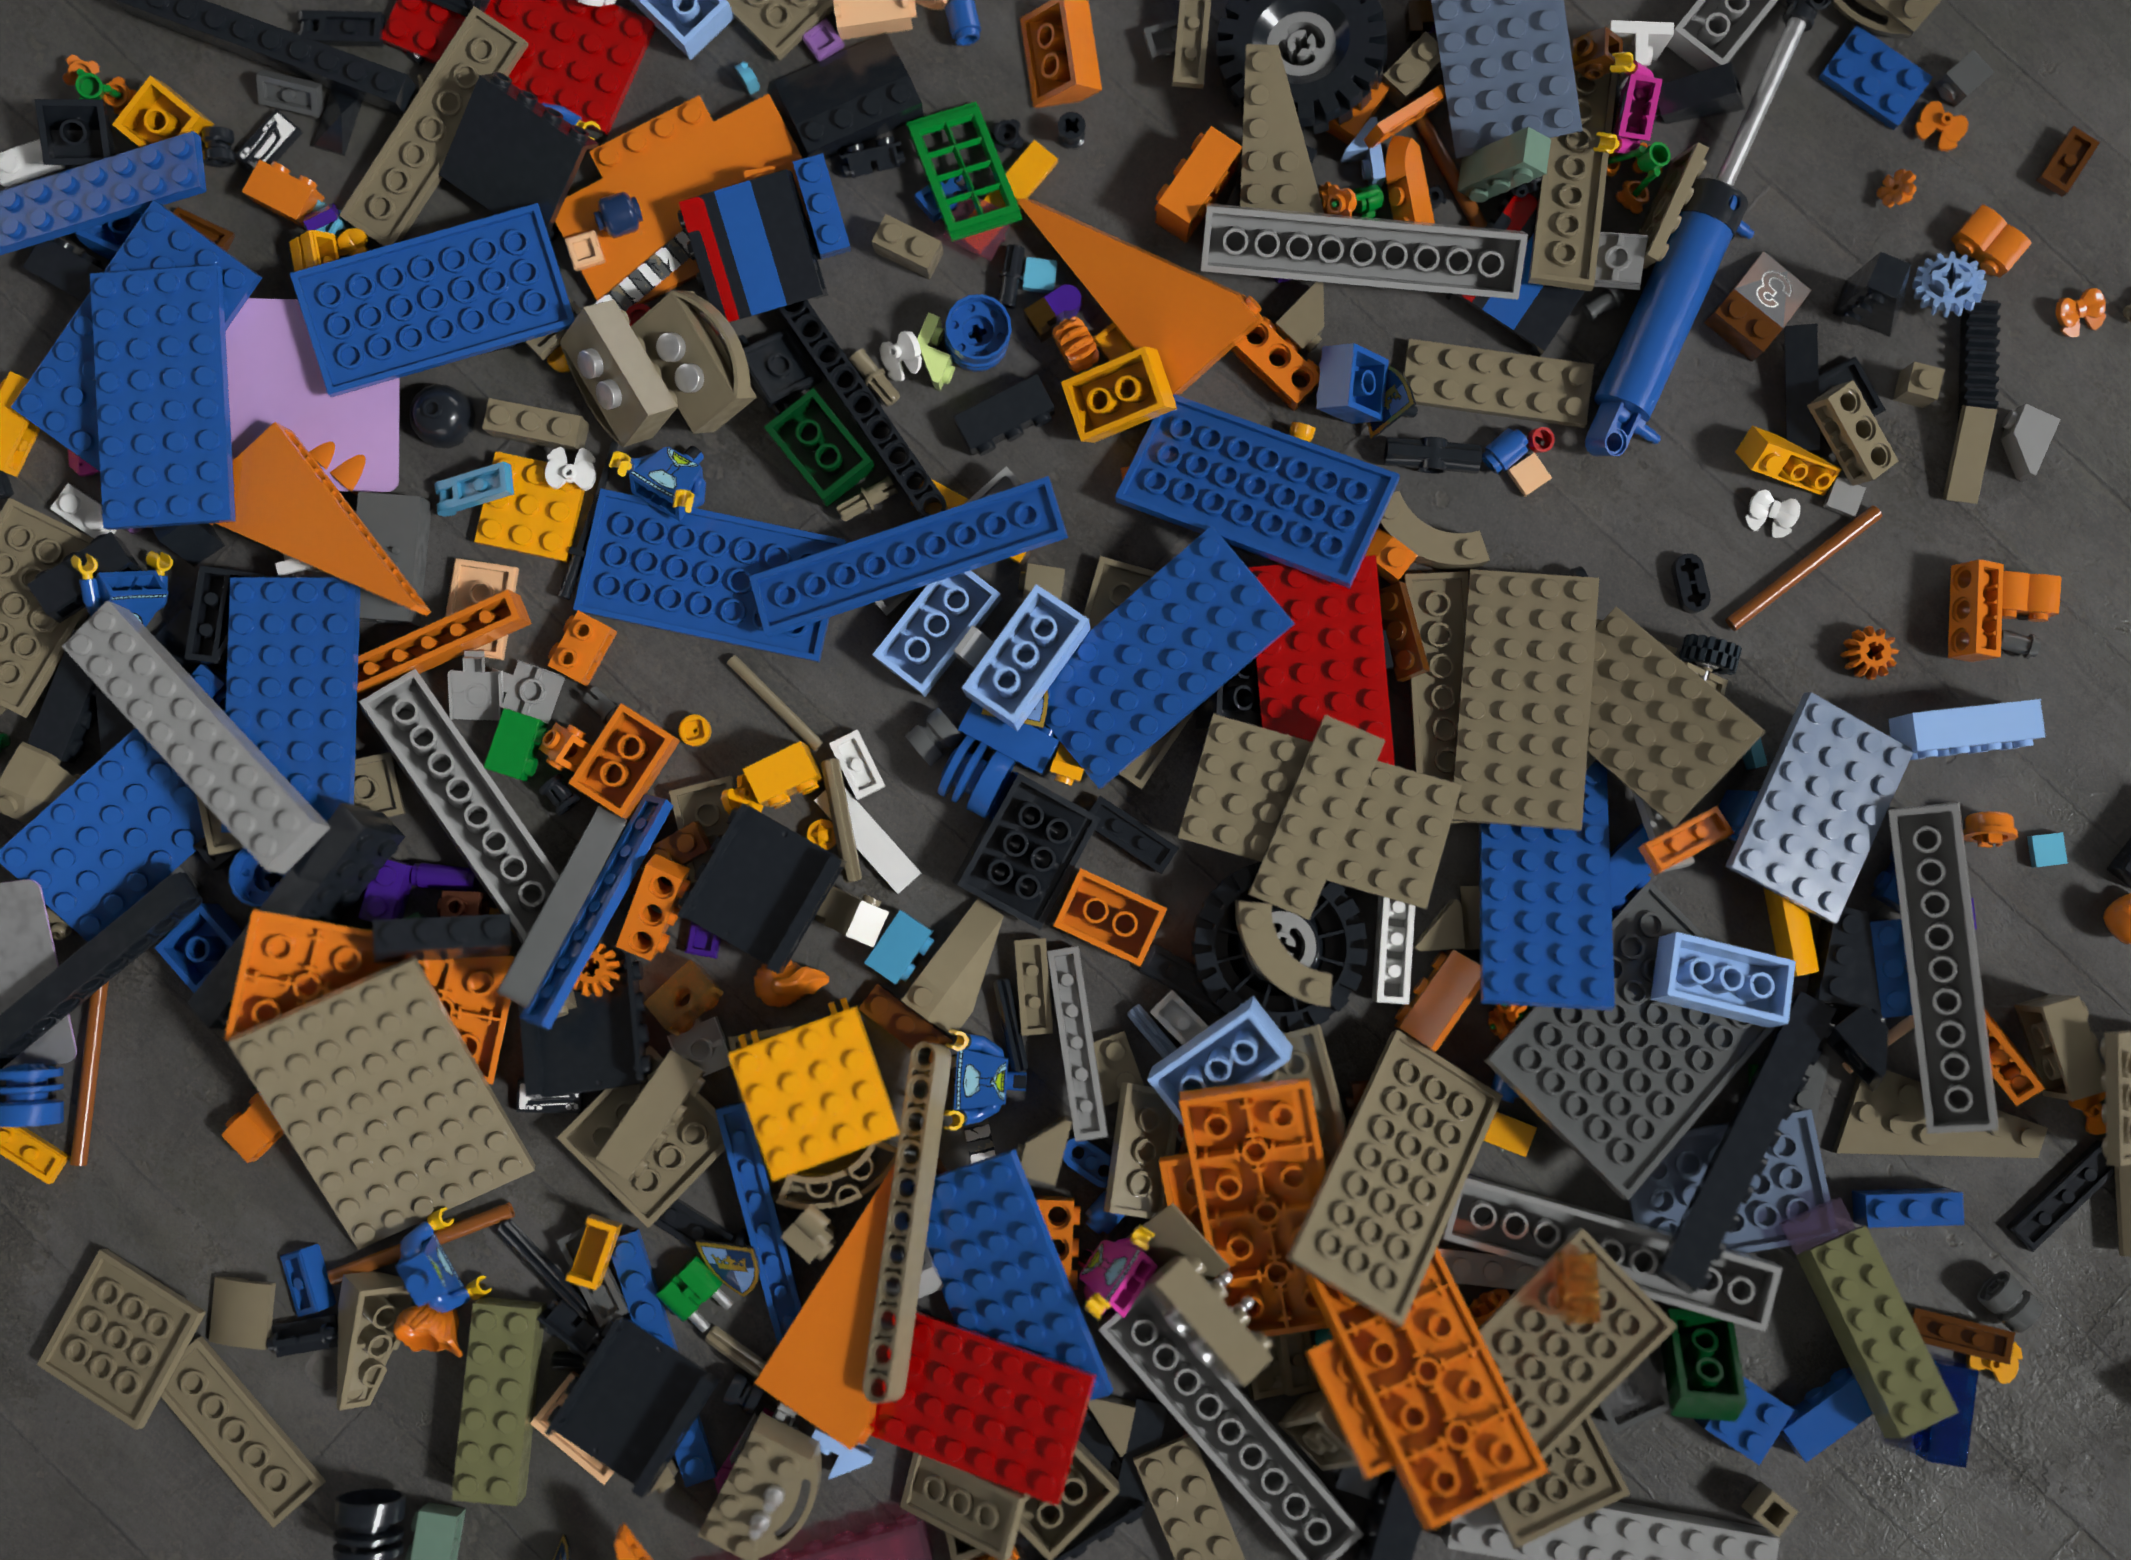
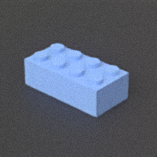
M630 0L690 60L734 19L727 0Z
M971 570L928 584L872 655L882 665L922 696L926 697L955 660V648L972 625L977 629L981 627L1002 600L1001 593Z
M1036 584L962 686L965 696L1018 731L1090 631L1089 619Z
M2040 699L1916 712L1888 719L1890 736L1912 749L1913 754L1910 760L1935 756H1953L1963 753L1973 754L1991 750L2017 749L2033 746L2034 739L2045 737Z
M1674 932L1659 937L1650 1000L1767 1028L1786 1025L1789 1023L1796 961Z
M1253 996L1153 1065L1147 1081L1184 1126L1179 1103L1180 1092L1258 1082L1290 1060L1293 1046Z

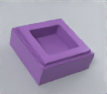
M827 18L812 27L802 37V40L818 62L831 57L845 47L844 42Z

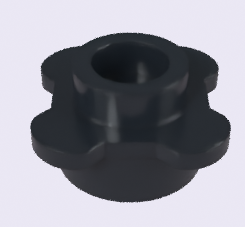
M1003 120L991 125L990 131L995 137L994 146L997 152L1002 153L1005 149L1009 148L1016 150L1022 148L1024 140L1019 134L1021 125L1018 120ZM1008 133L1010 137L1005 138L1004 135Z

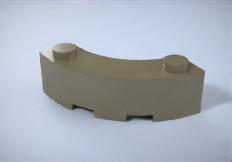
M1400 491L1393 493L1378 528L1389 533L1416 553L1418 556L1413 562L1445 571H1462L1482 567L1490 561L1480 530L1471 533H1449L1435 529L1412 513L1403 500Z
M833 886L814 919L849 938L874 947L889 912L879 907L882 901L866 894L861 899Z
M1235 900V915L1239 936L1247 954L1258 971L1287 994L1304 1002L1330 1007L1332 974L1310 969L1298 962L1287 952L1274 928L1272 904Z
M887 1138L871 1144L856 1161L836 1171L827 1173L798 1171L787 1175L776 1203L806 1210L811 1203L818 1209L840 1207L849 1204L873 1190L885 1179L895 1163L898 1142Z

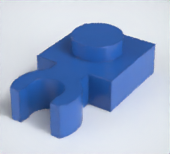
M962 175L949 179L945 184L942 181L940 182L947 199L969 192L966 184L963 186L956 185L962 179ZM929 185L914 194L915 202L933 223L941 218ZM958 202L949 205L951 211L958 207Z

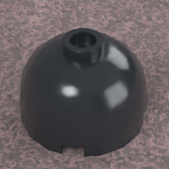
M434 384L424 387L415 395L410 404L409 419L413 430L421 440L435 448L448 449L460 445L464 442L463 439L468 433L472 432L475 424V412L472 403L461 391L449 385Z

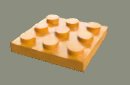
M495 451L492 465L503 461L511 464L514 495L483 504L474 542L485 546L569 563L570 553L568 552L573 545L585 491L581 490L575 483L567 482L559 489L554 490L547 484L545 469L548 462Z

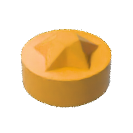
M693 714L686 716L680 722L678 732L684 743L698 747L707 743L711 737L712 729L707 719Z
M820 819L809 826L807 831L808 840L827 851L837 845L831 821Z

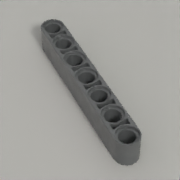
M601 805L597 807L497 991L498 994L526 1008L528 1007L628 819L621 818Z

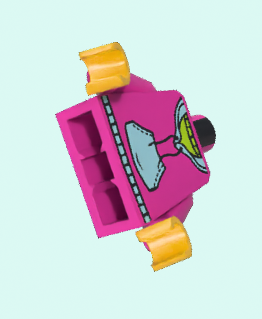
M1631 52L1612 53L1616 63L1610 66V70L1612 73L1625 72L1629 78L1620 94L1613 134L1597 132L1596 136H1600V142L1598 147H1593V150L1608 154L1613 152L1627 154L1640 146V140L1650 141L1663 79L1654 78V74L1650 69L1633 60Z
M1139 1225L1134 1230L1130 1238L1118 1239L1116 1242L1104 1240L1099 1244L1095 1252L1086 1249L1079 1256L1078 1263L1083 1268L1079 1279L1086 1284L1083 1291L1087 1301L1085 1309L1097 1320L1101 1318L1100 1315L1105 1312L1106 1308L1110 1307L1124 1318L1145 1287L1144 1283L1151 1278L1158 1267L1143 1252L1148 1251L1149 1240L1155 1234L1142 1225Z

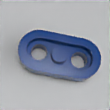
M1075 1137L1068 1139L1063 1154L1064 1162L1096 1186L1107 1188L1109 1174L1102 1176L1099 1174L1098 1169L1101 1165H1108L1110 1167L1111 1155L1089 1140L1076 1142ZM1077 1146L1084 1149V1155L1080 1158H1076L1072 1154L1073 1148Z

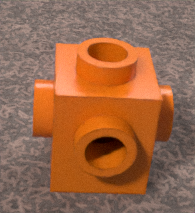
M555 723L552 729L544 735L539 750L548 756L546 759L548 764L560 771L566 767L575 773L592 748V745L583 739L586 733L569 724L566 729L560 724Z

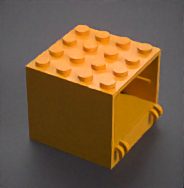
M846 997L840 999L842 1011L837 1012L834 1001L830 1002L828 1006L831 1015L763 1040L759 1039L757 1029L750 1031L753 1043L749 1045L747 1044L745 1034L739 1035L738 1039L741 1047L728 1054L772 1181L900 1134L899 1122L858 1006L849 1007Z

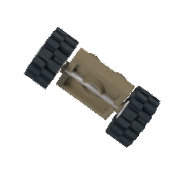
M1687 634L1683 640L1679 659L1724 696L1728 680L1715 675V672L1721 675L1736 674L1742 648L1733 642L1716 639L1713 636Z

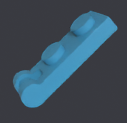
M503 461L436 482L435 493L439 495L437 514L439 516H453L457 511L514 495L511 464Z

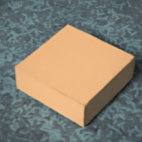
M595 230L565 239L575 271L606 263Z
M1535 452L1507 471L1524 497L1552 479Z

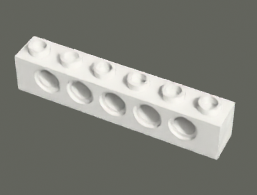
M1379 895L1372 1001L1409 1004L1415 906Z

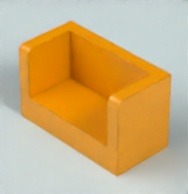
M592 1213L586 1218L585 1224L587 1226L572 1269L567 1273L565 1280L597 1290L602 1285L623 1223Z

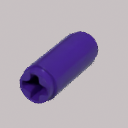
M422 862L421 864L415 863L411 871V883L419 888L477 892L480 885L471 869L467 867Z

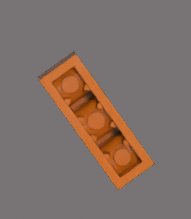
M1263 316L1264 320L1250 332L1259 334L1263 342L1257 345L1251 344L1245 336L1230 351L1295 411L1319 386L1320 369L1312 360L1308 359L1306 361L1298 354V347L1290 339H1283L1275 332L1277 330L1275 325L1267 317ZM1273 354L1281 355L1285 360V364L1275 366L1270 362L1269 357ZM1298 375L1306 379L1307 386L1303 388L1296 387L1292 383L1291 378Z
M1978 559L1951 566L1948 658L1977 662L2001 657L2004 564Z
M657 854L649 860L645 866L616 947L649 961H652L658 952L664 953L670 940V936L666 932L669 925L674 926L678 919L677 915L681 910L676 907L677 903L691 885V881L687 880L690 868ZM661 877L668 878L672 886L665 885ZM650 904L658 906L662 913L655 912ZM641 932L647 933L651 937V940L645 939L641 935Z
M1985 1009L1993 1078L2014 1104L2018 1106L2045 1089L2042 1078Z
M1036 1195V1202L1052 1240L1059 1239L1066 1246L1065 1250L1058 1255L1072 1290H1077L1078 1270H1072V1257L1078 1258L1079 1238H1073V1225H1080V1206H1074V1197ZM1054 1207H1062L1067 1212V1217L1062 1222H1054L1049 1218V1211Z

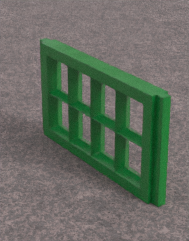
M976 101L906 122L908 133L951 242L1022 220L1020 208ZM972 121L978 138L956 144L950 127ZM944 129L951 146L928 152L922 136ZM981 144L987 161L965 167L959 150ZM953 152L960 169L937 175L931 159ZM990 167L996 184L974 190L968 173ZM962 175L969 192L947 199L940 182ZM999 190L1006 207L983 213L977 196ZM971 198L978 215L956 222L949 205Z

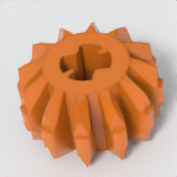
M1076 316L1070 319L1067 318L1053 328L1055 344L1072 371L1076 373L1083 369L1085 371L1092 367V364L1099 361L1097 345L1080 318Z
M1867 626L1863 629V632L1859 629L1853 631L1851 634L1852 639L1844 641L1843 644L1849 650L1842 652L1840 656L1849 658L1850 662L1845 665V668L1849 670L1855 667L1854 677L1860 678L1865 675L1867 680L1876 679L1877 675L1883 677L1889 673L1887 667L1891 668L1897 664L1891 656L1898 654L1900 650L1891 648L1890 644L1895 641V638L1889 637L1885 639L1886 629L1881 628L1875 632L1872 626ZM1870 649H1871L1873 653L1870 655V658H1869V657L1867 656V653H1868V652L1870 651Z
M600 943L593 950L573 989L576 991L581 989L582 995L589 997L592 992H594L595 996L602 997L603 987L610 992L613 991L614 987L610 984L611 980H621V976L614 972L622 967L621 962L614 960L617 953L613 950L607 951V947ZM596 964L600 968L596 969L595 975L592 976L589 974V972L593 971V965Z

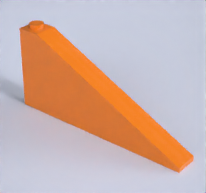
M1021 198L1017 202L1136 350L1144 346L1158 350L1173 395L1182 394L1264 320L1259 313L1262 310L1260 305L1250 295L1246 297L1242 293L1033 199Z
M274 422L232 461L236 522L216 524L425 616L431 613L424 601L292 430Z
M895 1163L755 1381L756 1385L849 1450H852L858 1443L863 1446L874 1430L870 1424L875 1418L877 1403H872L865 1397L863 1384Z

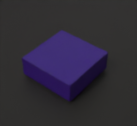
M331 203L306 215L303 222L308 230H317L336 221L339 211L335 204Z
M691 922L685 953L717 959L721 938Z

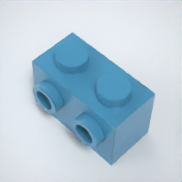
M899 910L864 963L894 984H898L901 979L907 982L917 967L912 962L919 953L924 956L933 944L934 939L930 937L933 930L905 911Z

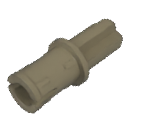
M864 349L856 351L849 358V361L865 380L866 386L874 391L885 406L888 407L895 404L900 398V394L884 376V369H879Z
M886 476L883 480L865 490L863 487L860 488L861 492L838 504L836 510L843 521H848L869 508L874 510V505L898 492L893 487L890 477Z

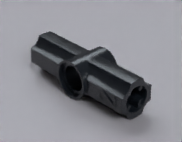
M1387 437L1384 448V465L1418 468L1419 472L1428 474H1440L1445 471L1477 474L1482 462L1481 445L1451 443L1441 437H1422L1420 440Z

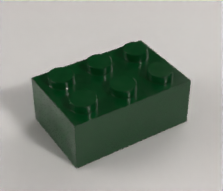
M814 388L764 426L771 439L826 507L876 469L870 457Z
M1668 1308L1665 1315L1677 1327L1660 1345L1670 1415L1736 1422L1748 1402L1734 1323L1692 1310Z

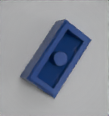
M319 1244L280 1255L298 1317L319 1312L336 1304Z

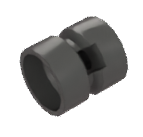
M938 707L927 716L924 727L917 724L904 735L930 767L944 756V747L951 749L964 739Z
M2001 1271L1990 1277L1982 1285L1977 1295L1978 1301L1989 1311L1997 1314L1998 1320L2011 1332L2020 1333L2031 1327L2039 1319L2044 1308L2043 1304L2030 1291L2023 1290L2020 1282L2008 1271Z

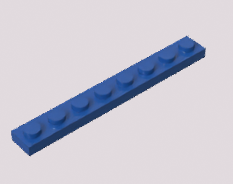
M644 794L578 912L528 1007H525L520 1017L526 1022L550 1030L674 806L667 799Z
M745 1101L716 1108L715 1112L751 1246H754L760 1265L759 1277L777 1344L779 1345L803 1307L786 1243L781 1238L783 1232L758 1138Z
M637 1229L618 1236L611 1257L632 1321L678 1351L664 1304L655 1295L659 1289L640 1230ZM699 1415L675 1452L685 1487L715 1478L718 1473Z

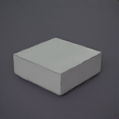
M1837 476L1829 488L1823 508L1852 519L1857 514L1866 488L1860 485L1852 486L1850 481Z

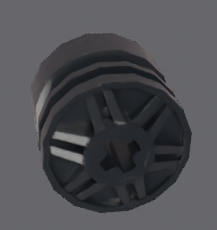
M371 1488L339 1494L335 1498L334 1522L344 1527L337 1529L333 1533V1539L336 1542L332 1550L333 1558L336 1560H391L399 1557L404 1552L403 1540H400L404 1537V1528L395 1523L401 1522L405 1518V1493L394 1489Z

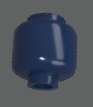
M619 192L600 198L598 201L599 211L593 212L599 230L606 229V232L612 238L636 232L639 229V222L643 221L635 196L630 197L626 192Z

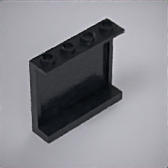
M500 72L479 75L439 175L496 215L538 203L550 241H554L560 231L554 226L555 220L587 149L596 148L598 143L589 137V133L585 129L563 119L564 116L559 111L539 103L537 96L533 93L521 90L513 85L511 78Z

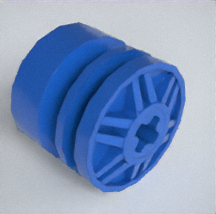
M983 294L968 295L958 300L949 310L945 323V349L951 355L952 361L960 368L972 372L987 371L997 366L1006 354L1012 332L1011 318L1006 308L995 298ZM977 332L979 336H982V342L977 343L976 339L972 338V333Z
M967 735L949 757L941 774L942 777L937 794L946 797L952 787H956L951 801L957 803L965 793L969 794L970 797L966 809L986 819L1008 781L1016 760L996 751L987 762L983 759L987 745L981 743L974 754H972L971 751L975 739Z
M243 847L234 857L229 868V883L233 894L241 902L260 909L279 885L280 878L283 879L289 870L285 874L266 870Z
M45 1063L15 1064L0 1069V1080H6V1085L0 1086V1094L6 1095V1101L0 1102V1127H27L63 1123L64 1101L48 1099V1092L63 1089L64 1083H48V1078L64 1076V1067L50 1066Z

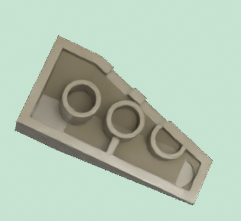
M978 897L901 1001L945 1032L949 1033L950 1029L959 1031L974 1010L1004 916Z
M377 1271L343 1275L338 1304L337 1408L339 1411L371 1405L387 1372L385 1365L392 1351L397 1350L401 1343L393 1333L397 1316L404 1309L416 1304L402 1278L399 1276Z

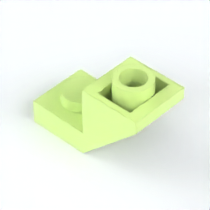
M928 312L917 340L921 349V357L933 386L936 390L941 391L944 383H950L955 367L952 366L950 354L933 348V345L938 347L944 329L941 328L940 317Z

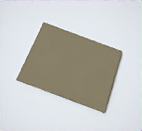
M1174 1203L1142 1225L1155 1234L1149 1240L1148 1251H1143L1158 1266L1153 1275L1172 1257L1186 1255L1189 1257L1195 1255L1203 1263L1207 1270L1201 1276L1206 1281L1213 1280L1230 1267Z

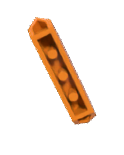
M1393 135L1387 149L1385 162L1386 183L1393 220L1435 223L1420 146L1412 137Z

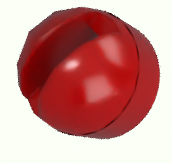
M1547 427L1535 428L1527 436L1529 441L1527 446L1532 452H1547L1554 445V434ZM1535 439L1543 441V445L1536 443Z

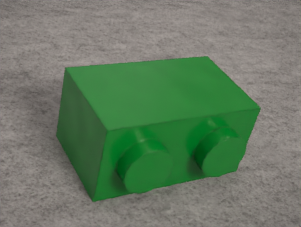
M504 708L484 768L527 782L529 776L532 777L537 769L538 759L535 757L539 746L542 744L544 735L548 732L546 728L547 723L543 722V720Z

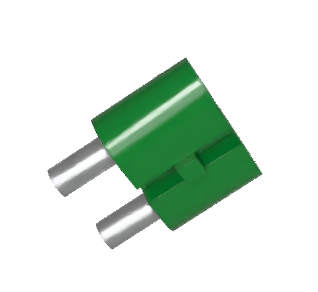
M696 1255L688 1260L675 1275L671 1276L655 1294L682 1322L689 1319L702 1333L711 1325L697 1311L703 1302L705 1303L712 1296L725 1310H728L734 1303L720 1289L723 1282Z

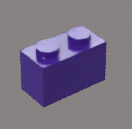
M389 858L379 870L377 877L368 884L358 918L370 922L374 920L403 919L412 889L411 871L414 865Z

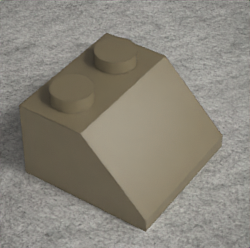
M1065 1115L1028 1136L1025 1145L1018 1144L1016 1153L1027 1178L1055 1186L1072 1125V1116Z

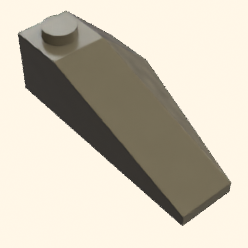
M22 742L0 777V813L29 824L81 776L78 773L74 776L59 766L61 761L54 755Z

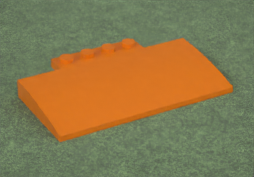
M769 94L714 122L700 95L589 151L603 179L567 196L555 222L564 239L593 230L596 231L606 263L583 269L581 272L598 302L683 230L677 214L681 210L678 202L745 182L743 173L745 170L775 166L776 172L785 169L791 171L806 221L809 220L793 166V161L803 158ZM619 192H626L630 197L635 196L643 221L639 222V229L636 232L612 238L608 235L606 229L599 230L593 212L599 211L598 201L600 198ZM690 257L635 304H645L696 278V273L700 272L696 260L693 261Z
M253 909L224 1040L229 1041L234 1035L399 962H373L371 930ZM516 956L418 961L488 1084H493L511 1002L510 999L498 994L497 991Z
M1310 1078L1243 1083L1180 1092L1179 1103L1189 1153L1159 1157L1167 1207L1174 1203L1230 1266L1227 1270L1232 1274L1233 1279L1224 1287L1229 1295L1223 1301L1228 1307L1240 1303L1244 1296L1250 1295L1255 1303L1250 1310L1246 1311L1251 1321L1245 1326L1249 1331L1253 1330L1256 1333L1261 1331L1266 1337L1328 1328L1305 1280V1277L1310 1273L1286 1259L1326 1174Z
M1438 1247L1435 1250L1403 1326L1392 1324L1314 1275L1309 1274L1305 1277L1333 1337L1332 1340L1305 1352L1364 1480L1394 1466L1424 1531L1434 1529L1549 1472Z

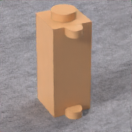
M833 0L837 30L842 40L879 35L885 32L893 33L913 30L911 18L917 17L915 0Z

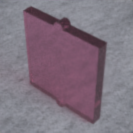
M971 198L960 201L956 211H952L956 222L978 215ZM978 198L983 213L999 209V207ZM1010 224L962 238L952 243L992 261L1000 243L1006 240L1005 234ZM945 230L942 237L943 239L951 242V239L949 238L948 233Z

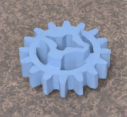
M1951 252L1949 258H1944L1939 253L1935 262L1927 258L1924 267H1918L1916 277H1914L1912 286L1915 289L1914 299H1922L1920 304L1922 309L1927 306L1932 307L1930 313L1932 315L1937 313L1938 310L1943 311V317L1945 318L1948 317L1950 311H1954L1957 316H1961L1963 308L1972 311L1975 302L1980 303L1987 282L1983 280L1985 271L1977 270L1979 262L1973 261L1969 264L1967 262L1968 255L1964 254L1960 259H1957L1955 252Z

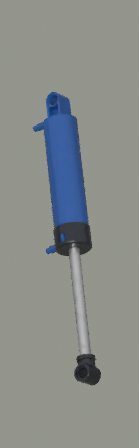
M1786 0L1788 9L1785 11L1782 19L1786 26L1717 178H1698L1694 181L1692 185L1694 193L1690 201L1682 207L1679 214L1682 217L1676 231L1670 234L1667 244H1669V249L1660 262L1657 261L1595 394L1594 400L1600 407L1585 439V447L1590 455L1620 456L1626 450L1633 434L1639 435L1653 444H1658L1661 441V436L1646 425V422L1649 421L1730 241L1733 240L1736 233L1744 236L1746 239H1751L1754 236V231L1748 224L1742 221L1749 205L1747 197L1733 185L1803 32L1812 29L1818 11L1827 8L1831 0Z

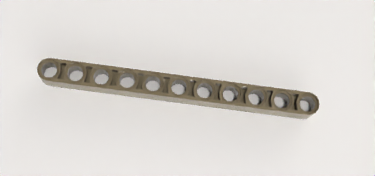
M920 1042L914 1046L910 1055L863 1384L865 1397L872 1403L896 1401L903 1396L906 1388L951 1067L950 1050L945 1045ZM932 1052V1053H933V1060H932V1062L930 1063V1062H929V1056H930V1053ZM928 1084V1093L925 1095L924 1089ZM923 1116V1118H924V1124H923V1127L921 1128V1127H920V1120H921V1117ZM918 1149V1150H919V1158H918V1160L916 1161L915 1153H916V1150ZM912 1182H914L915 1186L913 1194L911 1192ZM907 1215L910 1217L909 1226L906 1224ZM902 1248L905 1250L904 1260L901 1255ZM898 1281L900 1282V1292H899V1293H898V1290H897V1282H898ZM893 1314L896 1318L895 1326L892 1323ZM888 1347L890 1348V1351H891V1357H890V1359L888 1358V1355H887ZM883 1382L886 1384V1392L883 1390Z

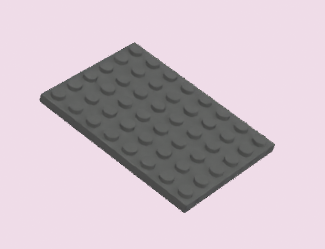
M1651 881L1638 891L1636 890L1612 917L1615 1008L1609 1011L1532 1006L1484 1060L1622 1200H1629L1775 1028H1767L1650 1000L1659 937L1679 932L1708 939Z

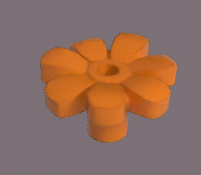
M1904 169L1897 170L1894 178L1887 175L1882 182L1885 187H1880L1877 190V197L1888 208H1891L1894 204L1900 206L1903 203L1909 202L1917 189L1913 184L1916 175L1912 171H1905Z

